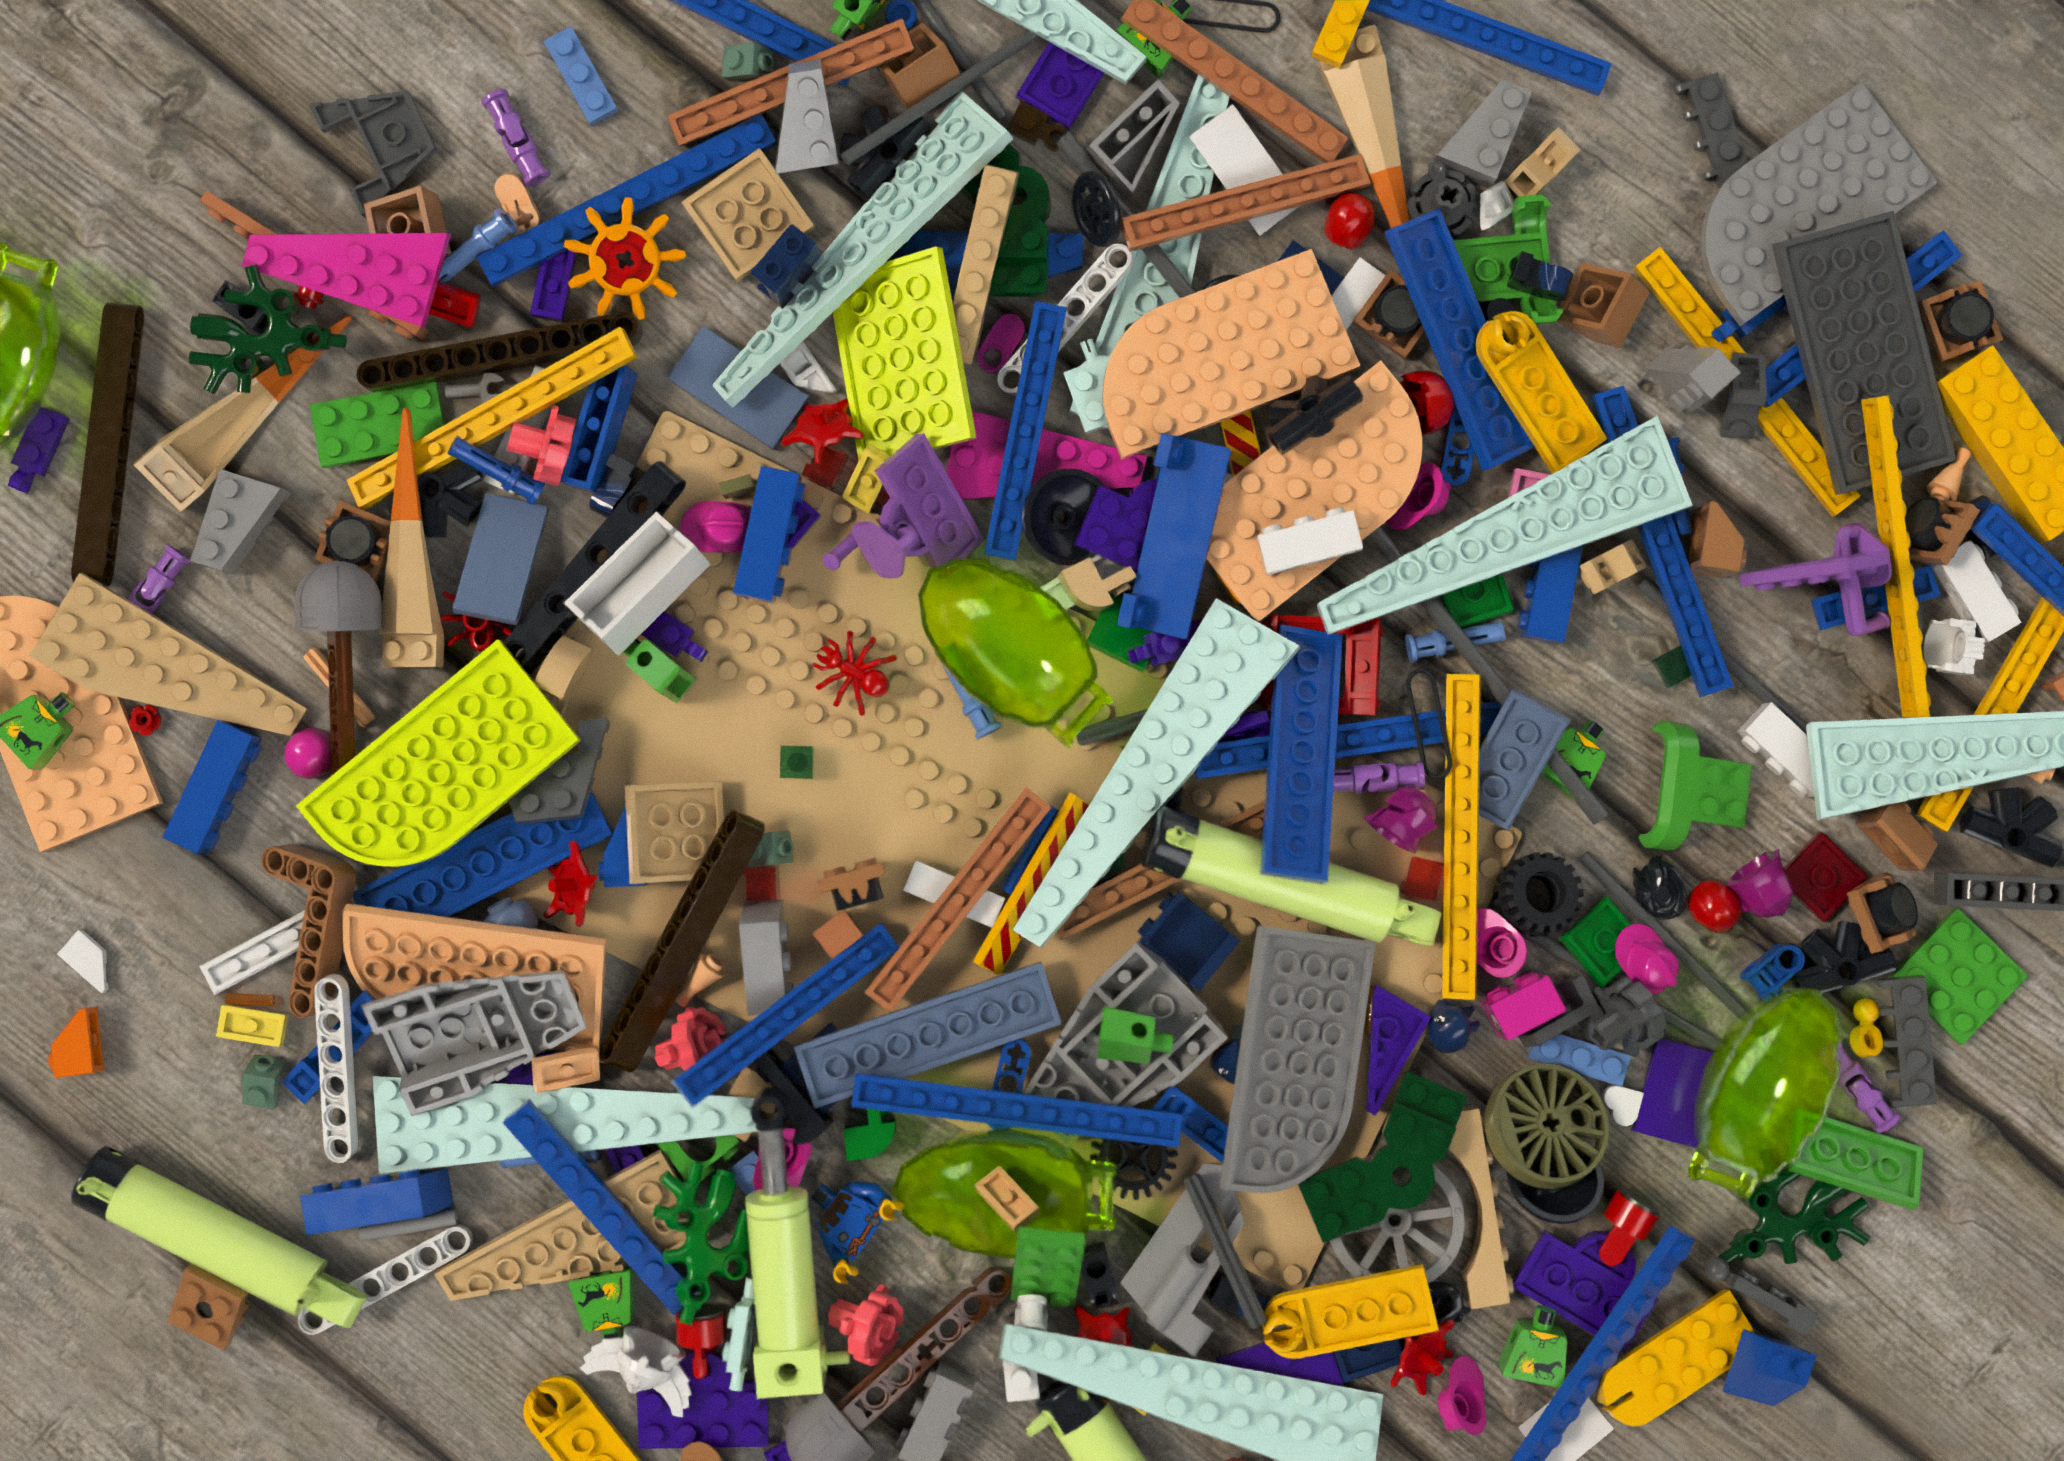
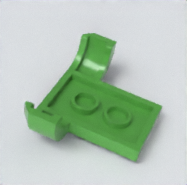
M1542 194L1519 196L1515 199L1512 209V235L1453 240L1479 304L1490 303L1496 298H1504L1508 301L1520 300L1521 312L1530 317L1536 325L1555 323L1562 315L1563 309H1558L1553 300L1539 298L1506 286L1514 260L1521 251L1534 255V259L1550 264L1546 217L1551 204Z
M1665 720L1658 721L1652 727V731L1662 735L1665 743L1656 821L1648 833L1639 835V840L1644 848L1665 851L1678 848L1687 837L1691 821L1745 828L1752 765L1699 756L1698 736L1691 726Z

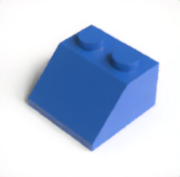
M1743 1329L1723 1392L1774 1406L1807 1386L1817 1355L1789 1342Z

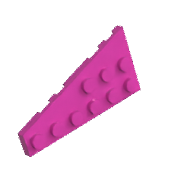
M452 233L250 235L242 266L257 265L261 273L425 327Z
M972 411L977 438L952 445L946 473L962 500L996 497L1011 421ZM1042 429L1031 488L1041 477L1052 471L1078 469L1095 476L1110 490L1133 489L1141 483L1147 456L1136 454L1121 460L1117 448Z

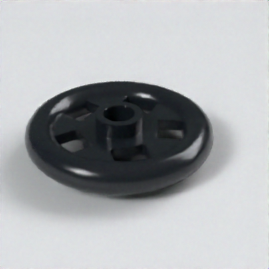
M1086 171L1077 178L1073 187L1072 206L1074 216L1082 234L1090 243L1098 247H1108L1117 240L1121 232L1122 212L1115 189L1105 176L1096 171ZM1086 188H1088L1090 192L1088 196L1085 193ZM1099 225L1101 227V234L1097 232V226Z

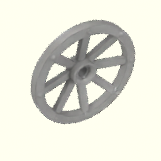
M1373 1155L1368 1156L1364 1159L1370 1162ZM1432 1164L1435 1172V1181L1444 1191L1450 1206L1408 1212V1209L1400 1210L1389 1207L1384 1220L1356 1231L1361 1232L1381 1228V1231L1359 1264L1347 1252L1341 1236L1330 1240L1337 1258L1352 1275L1360 1277L1374 1274L1368 1271L1389 1236L1393 1237L1399 1269L1409 1267L1403 1235L1405 1234L1438 1257V1260L1425 1270L1428 1283L1439 1277L1451 1265L1463 1240L1464 1211L1457 1190L1438 1167ZM1392 1214L1400 1216V1221L1396 1225H1391L1388 1222L1389 1216ZM1452 1217L1451 1235L1445 1249L1411 1226V1222Z

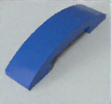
M1929 565L1915 569L1913 588L1918 602L1941 596L1932 566ZM1885 584L1861 588L1865 617L1875 615L1878 611H1888ZM1841 591L1810 600L1820 631L1846 623Z
M366 990L350 1005L353 1056L373 1034L362 1005L376 999ZM340 1020L332 1029L338 1030L340 1028ZM318 1045L307 1057L301 1059L281 1081L303 1104H306L320 1091ZM330 1045L329 1055L331 1058L341 1061L342 1051L340 1048Z
M1176 1086L1168 1087L1152 1110L1183 1114L1181 1132L1223 1163L1228 1125Z

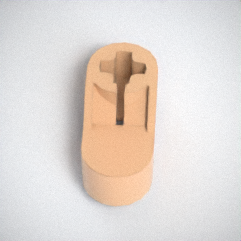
M506 172L500 175L495 183L494 191L503 209L515 221L518 228L517 232L524 233L536 227L540 221V213L533 202L528 187L524 185L523 179L515 172Z

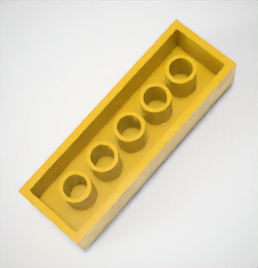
M1992 345L1937 380L1944 413L2023 529L2039 544L2052 540L2064 531V448Z

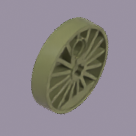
M1541 1063L1530 1065L1511 1073L1495 1087L1486 1106L1485 1132L1495 1158L1509 1174L1530 1186L1556 1189L1576 1183L1597 1166L1607 1148L1609 1121L1603 1101L1594 1087L1585 1078L1566 1067ZM1539 1074H1547L1545 1093ZM1528 1075L1533 1095L1520 1079L1521 1076ZM1557 1078H1560L1566 1082L1555 1101ZM1510 1084L1524 1102L1505 1091ZM1574 1087L1581 1096L1568 1106H1563ZM1508 1106L1515 1109L1521 1114L1511 1113L1509 1111ZM1571 1113L1578 1117L1580 1126L1573 1123ZM1556 1122V1126L1552 1129L1549 1127L1544 1128L1543 1126ZM1594 1122H1595L1596 1130H1595V1129H1590V1128L1594 1125ZM1513 1123L1522 1124L1526 1126L1514 1128ZM1528 1134L1527 1137L1518 1142V1135ZM1576 1136L1596 1139L1595 1147L1593 1148ZM1533 1140L1534 1142L1528 1154L1523 1159L1521 1149ZM1541 1148L1539 1174L1529 1169ZM1573 1148L1590 1158L1586 1165ZM1551 1155L1558 1178L1549 1177ZM1564 1156L1577 1174L1569 1176Z

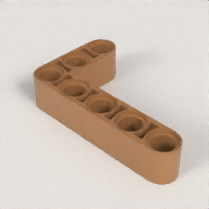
M298 844L271 846L265 849L261 857L262 867L265 872L271 876L309 889L288 1005L291 1013L297 1018L316 1015L314 991L317 982L330 974L339 973L343 951V909L346 904L352 903L356 874L351 864ZM327 982L325 984V991L328 996L334 998L336 985Z

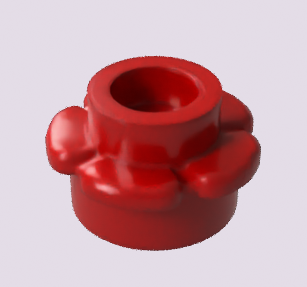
M300 285L297 291H293L298 296L302 306L316 309L317 304L323 305L324 303L322 300L323 293Z
M138 705L131 711L132 717L129 719V725L134 732L138 731L140 735L148 736L160 727L161 716L153 705ZM143 717L147 718L146 723L142 722Z

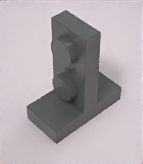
M1732 352L1730 361L1741 373L1729 383L1720 436L1753 439L1760 406H1765L1767 398L1765 355Z
M1583 975L1569 977L1558 983L1567 1003L1563 1004L1567 1011L1519 1035L1524 1047L1539 1046L1577 1023L1587 1041H1591L1587 1032L1590 1029L1589 1025L1602 1017L1603 1014Z

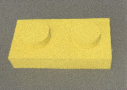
M869 443L865 447L841 498L869 514L884 488L874 470L884 463L890 455Z
M224 1004L221 1005L216 1037L282 1047L284 1045L289 1014Z

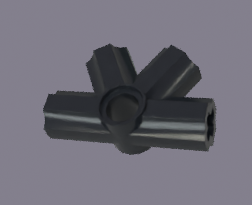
M886 105L869 107L860 114L867 135L844 132L840 144V161L844 162L841 157L843 152L891 121ZM921 116L852 162L860 164L847 178L848 184L861 197L869 199L891 174L896 173L895 167L916 147L915 144L921 136H926L930 131V126ZM888 150L897 153L896 156L890 159L884 158L881 155Z
M1318 375L1306 378L1305 385L1302 387L1301 399L1299 401L1274 400L1269 406L1268 421L1272 427L1267 430V436L1277 451L1283 456L1307 438L1320 437L1330 432L1335 425L1334 420L1363 401V394L1348 375L1332 386L1327 378H1321Z
M458 459L433 473H426L418 478V492L425 537L446 538L448 515L466 527L476 519L482 503L462 490L483 480L481 471ZM437 480L440 485V491L436 496L431 497L428 493V486L431 482ZM394 493L384 498L390 515L392 514Z
M2019 787L1988 791L1991 813L1975 807H1969L1963 814L1959 824L1960 833L1991 844L2000 851L2011 852L2049 868L2054 867L2055 863L2060 860L2063 852L2062 841L2040 833L2059 818L2056 813L2057 810L2042 796H2036L2022 808ZM2010 830L2015 835L2014 842L2011 845L2007 840V834Z
M1839 921L1834 942L1816 928L1802 940L1798 947L1804 956L1815 966L1802 969L1793 975L1795 990L1801 999H1806L1896 971V960L1893 951L1889 947L1872 954L1869 949L1864 950L1865 942L1861 936L1860 925L1857 923ZM1841 963L1847 965L1850 970L1847 980L1842 979L1839 975L1838 969Z

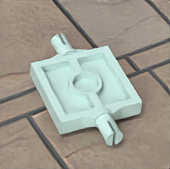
M1093 339L1087 340L1091 352H1089L1085 341L1080 343L1086 361L1079 367L1063 372L1086 434L1101 428L1109 429L1103 409L1102 390L1105 370L1111 354L1108 356H1098Z
M746 1277L744 1296H742L739 1303H736L734 1309L731 1308L728 1317L727 1327L732 1329L730 1341L725 1343L723 1361L727 1362L726 1372L732 1373L729 1389L733 1391H743L744 1377L747 1371L746 1365L750 1360L756 1320L752 1277Z

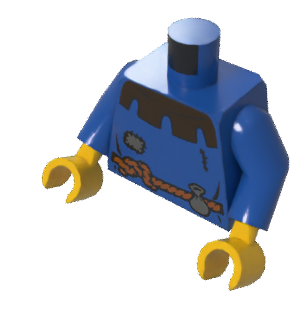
M846 1182L838 1194L821 1183L810 1198L826 1210L816 1225L819 1228V1235L827 1255L834 1266L833 1277L837 1282L848 1285V1281L845 1278L846 1272L851 1276L856 1277L858 1275V1269L853 1265H849V1260L851 1262L855 1260L883 1220H898L893 1214V1209L903 1210L904 1208L902 1202L892 1201V1197L877 1183Z

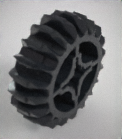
M1101 1138L1103 1139L1102 1143L1098 1141L1091 1142V1147L1100 1150V1153L1090 1154V1160L1100 1161L1101 1163L1092 1168L1093 1173L1098 1174L1104 1171L1105 1174L1098 1180L1099 1184H1106L1110 1180L1111 1184L1109 1185L1108 1192L1111 1194L1116 1191L1118 1186L1121 1187L1120 1198L1122 1199L1126 1198L1128 1190H1132L1133 1199L1138 1200V1190L1144 1189L1147 1198L1151 1197L1152 1194L1149 1186L1153 1184L1158 1191H1161L1163 1186L1158 1179L1161 1177L1168 1182L1172 1179L1170 1174L1164 1171L1165 1168L1173 1170L1177 1166L1173 1161H1169L1168 1157H1176L1178 1152L1175 1149H1167L1168 1146L1159 1145L1160 1160L1153 1172L1146 1162V1155L1155 1144L1115 1140L1122 1153L1118 1160L1115 1161L1116 1163L1109 1168L1106 1155L1108 1146L1113 1139ZM1123 1143L1129 1149L1134 1148V1151L1136 1148L1141 1150L1139 1156L1144 1167L1138 1162L1134 1163L1133 1159L1131 1162L1125 1161L1128 1158V1154ZM1128 1169H1136L1145 1178L1138 1181H1129L1117 1175Z

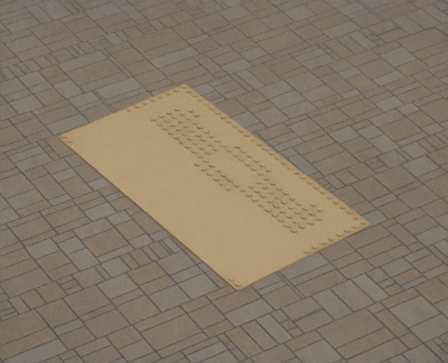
M669 411L661 414L636 464L638 468L646 473L654 463L662 461L686 481L683 492L662 516L680 533L683 515L688 508L696 503L705 501L735 502L743 504L750 510L752 509L755 491L725 499L721 493L720 482L750 474L754 479L755 486H757L761 466L791 472ZM801 477V483L806 484L803 500L814 508L821 517L793 548L788 566L783 565L780 578H785L782 596L776 597L774 604L754 599L747 601L744 597L736 596L733 593L742 551L735 553L700 551L711 565L664 610L694 630L695 633L690 640L708 651L704 660L700 662L685 651H682L679 657L676 658L659 647L697 678L680 701L675 703L660 694L625 664L629 658L626 654L622 652L619 656L616 655L584 623L577 619L564 636L592 650L584 674L573 686L567 708L562 717L577 735L578 721L607 718L610 721L609 731L605 733L602 744V755L600 760L597 761L593 777L595 779L592 790L613 832L626 806L625 786L722 781L724 818L731 810H737L763 821L765 824L764 833L790 831L793 843V862L746 868L700 954L707 955L712 953L719 957L724 963L725 976L700 993H696L695 996L750 1022L757 1016H748L739 933V921L744 902L783 899L784 921L788 923L786 952L791 954V971H787L788 982H793L795 988L832 960L815 938L814 932L842 911L836 910L831 891L820 893L817 880L825 878L824 871L845 867L846 872L856 870L855 863L876 858L877 864L885 863L888 873L886 876L879 877L884 898L846 910L865 934L882 923L900 947L934 904L903 891L915 861L956 877L1026 787L1057 810H1060L1069 793L1090 804L1134 731L1081 746L1077 742L1075 730L1148 709L1177 661L1174 660L1153 667L1149 659L1142 673L1085 645L1096 621L1070 608L1050 619L1033 590L968 558L961 561L945 577H936L924 555L909 556L905 559L902 576L899 578H884L872 569L861 549L857 547L841 561L838 569H828L823 563V556L830 553L851 534L852 527L857 522L870 521L880 527L881 515L873 511L867 514L842 499V496ZM649 500L640 503L638 508L639 514L647 511ZM607 549L599 553L597 557L598 563L606 560L608 556ZM848 631L853 632L854 662L857 661L863 647L869 642L871 637L876 638V642L868 651L863 662L869 663L878 658H885L891 655H896L897 657L896 661L871 668L882 671L888 677L890 688L882 697H871L863 689H860L865 709V715L863 716L859 714L854 686L851 684L846 689L839 706H833L837 692L846 680V676L830 683L821 690L816 689L817 684L840 672L839 668L821 671L813 667V663L826 666V664L821 663L817 659L816 655L827 656L821 650L823 646H829L835 651V647L827 642V639L830 638L839 645L842 659H848L846 646ZM641 634L637 637L640 642L647 639ZM952 643L979 694L988 698V707L996 722H1001L1002 724L1000 729L979 740L975 737L977 732L969 717L964 716L962 713L964 705L939 658L935 655L936 651ZM544 660L530 676L534 682ZM1257 702L1251 703L1243 712L1245 714L1251 711L1260 712L1266 710L1269 723L1271 724V711H1268ZM579 743L565 755L578 754ZM1369 755L1335 759V769H1351L1352 765L1382 764L1383 762ZM1267 770L1195 780V773H1193L1183 784L1185 796L1182 798L1180 809L1185 810L1186 814L1198 817L1199 820L1216 825L1265 800ZM1426 783L1424 790L1419 791L1426 794L1433 802L1436 811L1434 822L1438 827L1424 835L1415 854L1398 847L1384 838L1364 819V817L1376 812L1379 808L1385 809L1388 807L1389 804L1386 800L1396 791L1354 794L1353 791L1333 792L1329 863L1396 884L1399 888V898L1441 912L1442 915L1433 946L1417 944L1390 934H1386L1380 943L1376 942L1351 1116L1336 1150L1328 1161L1315 1173L1356 1156L1363 1159L1367 1157L1395 1099L1405 1071L1409 1070L1428 1031L1427 1024L1376 1116L1368 1112L1366 1105L1374 986L1381 987L1429 1016L1435 1003L1438 1000H1443L1445 793ZM506 802L470 833L512 813L509 802ZM1479 815L1478 908L1487 909L1494 895L1493 888L1499 884L1496 878L1500 873L1505 872L1503 868L1509 864L1522 837V832L1514 826H1511L1507 831ZM1152 821L1131 842V846L1124 853L1122 867L1115 875L1141 862L1143 847ZM609 837L581 851L590 875H595L598 879L595 881L594 889L591 890V899L587 904L584 924L580 927L576 926L575 914L571 916L564 909L550 918L543 916V913L554 899V892H550L548 889V883L551 879H554V876L548 868L493 895L501 900L510 896L512 901L524 900L534 908L539 919L569 934L607 939L606 952L643 969L691 880L648 883L647 886L604 887V881L599 880L598 865L600 861H603V854L611 839ZM1029 837L987 889L990 892L1005 897L999 915L1010 894L998 887L1012 863L1016 861ZM1185 879L1063 940L1060 939L1056 932L1043 948L1022 936L1001 975L1041 961L1062 1024L1022 1038L1030 1046L1031 1057L1021 1094H1023L1089 987L1138 942L1137 940L1141 935L1137 931L1149 917L1154 920L1162 910L1158 908V905L1169 892L1175 895L1177 891H1180L1240 940L1238 945L1200 991L1184 979L1209 1005L1229 1036L1220 1046L1232 1040L1233 1025H1243L1257 925L1366 941L1371 940ZM1100 880V881H1098L1095 885H1097V884H1099V883H1101V882H1103V881H1105V880ZM965 917L891 1012L998 976L973 962L992 928ZM893 955L788 1034L783 1040L796 1045L812 1039L830 1022L840 1030L889 1013L864 992ZM698 957L681 987L682 990L687 985V981L698 960ZM1004 1044L903 1079L992 1090ZM1015 1044L1014 1048H1008L1007 1053L1012 1056L1010 1066L1003 1063L1002 1069H1012L1021 1074L1023 1068H1016L1018 1058L1025 1057L1026 1052L1021 1051L1020 1044ZM1211 1053L1186 1078L1174 1086L1229 1126L1234 1084L1224 1080L1211 1068L1209 1064L1213 1054ZM1005 1075L999 1081V1088L1004 1092L1013 1093L1018 1087L1017 1079L1012 1075ZM1167 1088L1132 1108L1152 1110ZM942 1118L1158 1226L1162 1224L1185 1191V1178L1197 1173L1203 1164L1223 1165L1222 1162L1181 1132L1179 1147H1167V1149H1175L1178 1152L1176 1157H1168L1169 1161L1176 1163V1169L1165 1168L1164 1170L1170 1174L1172 1179L1169 1182L1161 1177L1158 1179L1163 1186L1161 1191H1158L1153 1184L1149 1186L1152 1194L1149 1198L1146 1197L1144 1189L1138 1190V1200L1133 1199L1132 1190H1128L1126 1198L1122 1199L1120 1198L1121 1187L1118 1186L1116 1191L1111 1194L1108 1192L1109 1185L1111 1184L1110 1180L1106 1184H1099L1098 1180L1105 1174L1104 1171L1098 1174H1094L1092 1171L1095 1165L1101 1164L1100 1161L1090 1160V1154L1100 1153V1150L1091 1147L1092 1141L1102 1143L1103 1139L1099 1137L1081 1135L1065 1144L1055 1132L1019 1127H1010L1005 1131H995L986 1123ZM1115 1139L1111 1141L1107 1149L1106 1159L1109 1168L1116 1163L1115 1161L1118 1160L1122 1153ZM1123 1143L1128 1154V1158L1125 1161L1131 1162L1133 1159L1134 1163L1138 1162L1144 1167L1139 1156L1141 1150L1136 1148L1134 1151V1148L1129 1149ZM1153 1145L1146 1155V1162L1153 1172L1160 1160L1159 1145ZM1128 1169L1117 1175L1129 1181H1138L1145 1178L1136 1169ZM1299 1185L1269 1193L1236 1191L1245 1223L1233 1242V1247L1243 1268L1289 1291L1303 1288L1325 1243H1322ZM1220 1211V1212H1219V1216H1220V1218H1221V1220H1222V1223H1223V1225H1224V1227H1225V1229H1226V1224H1225V1221H1224L1222 1212ZM1206 1232L1197 1245L1212 1252L1214 1247Z

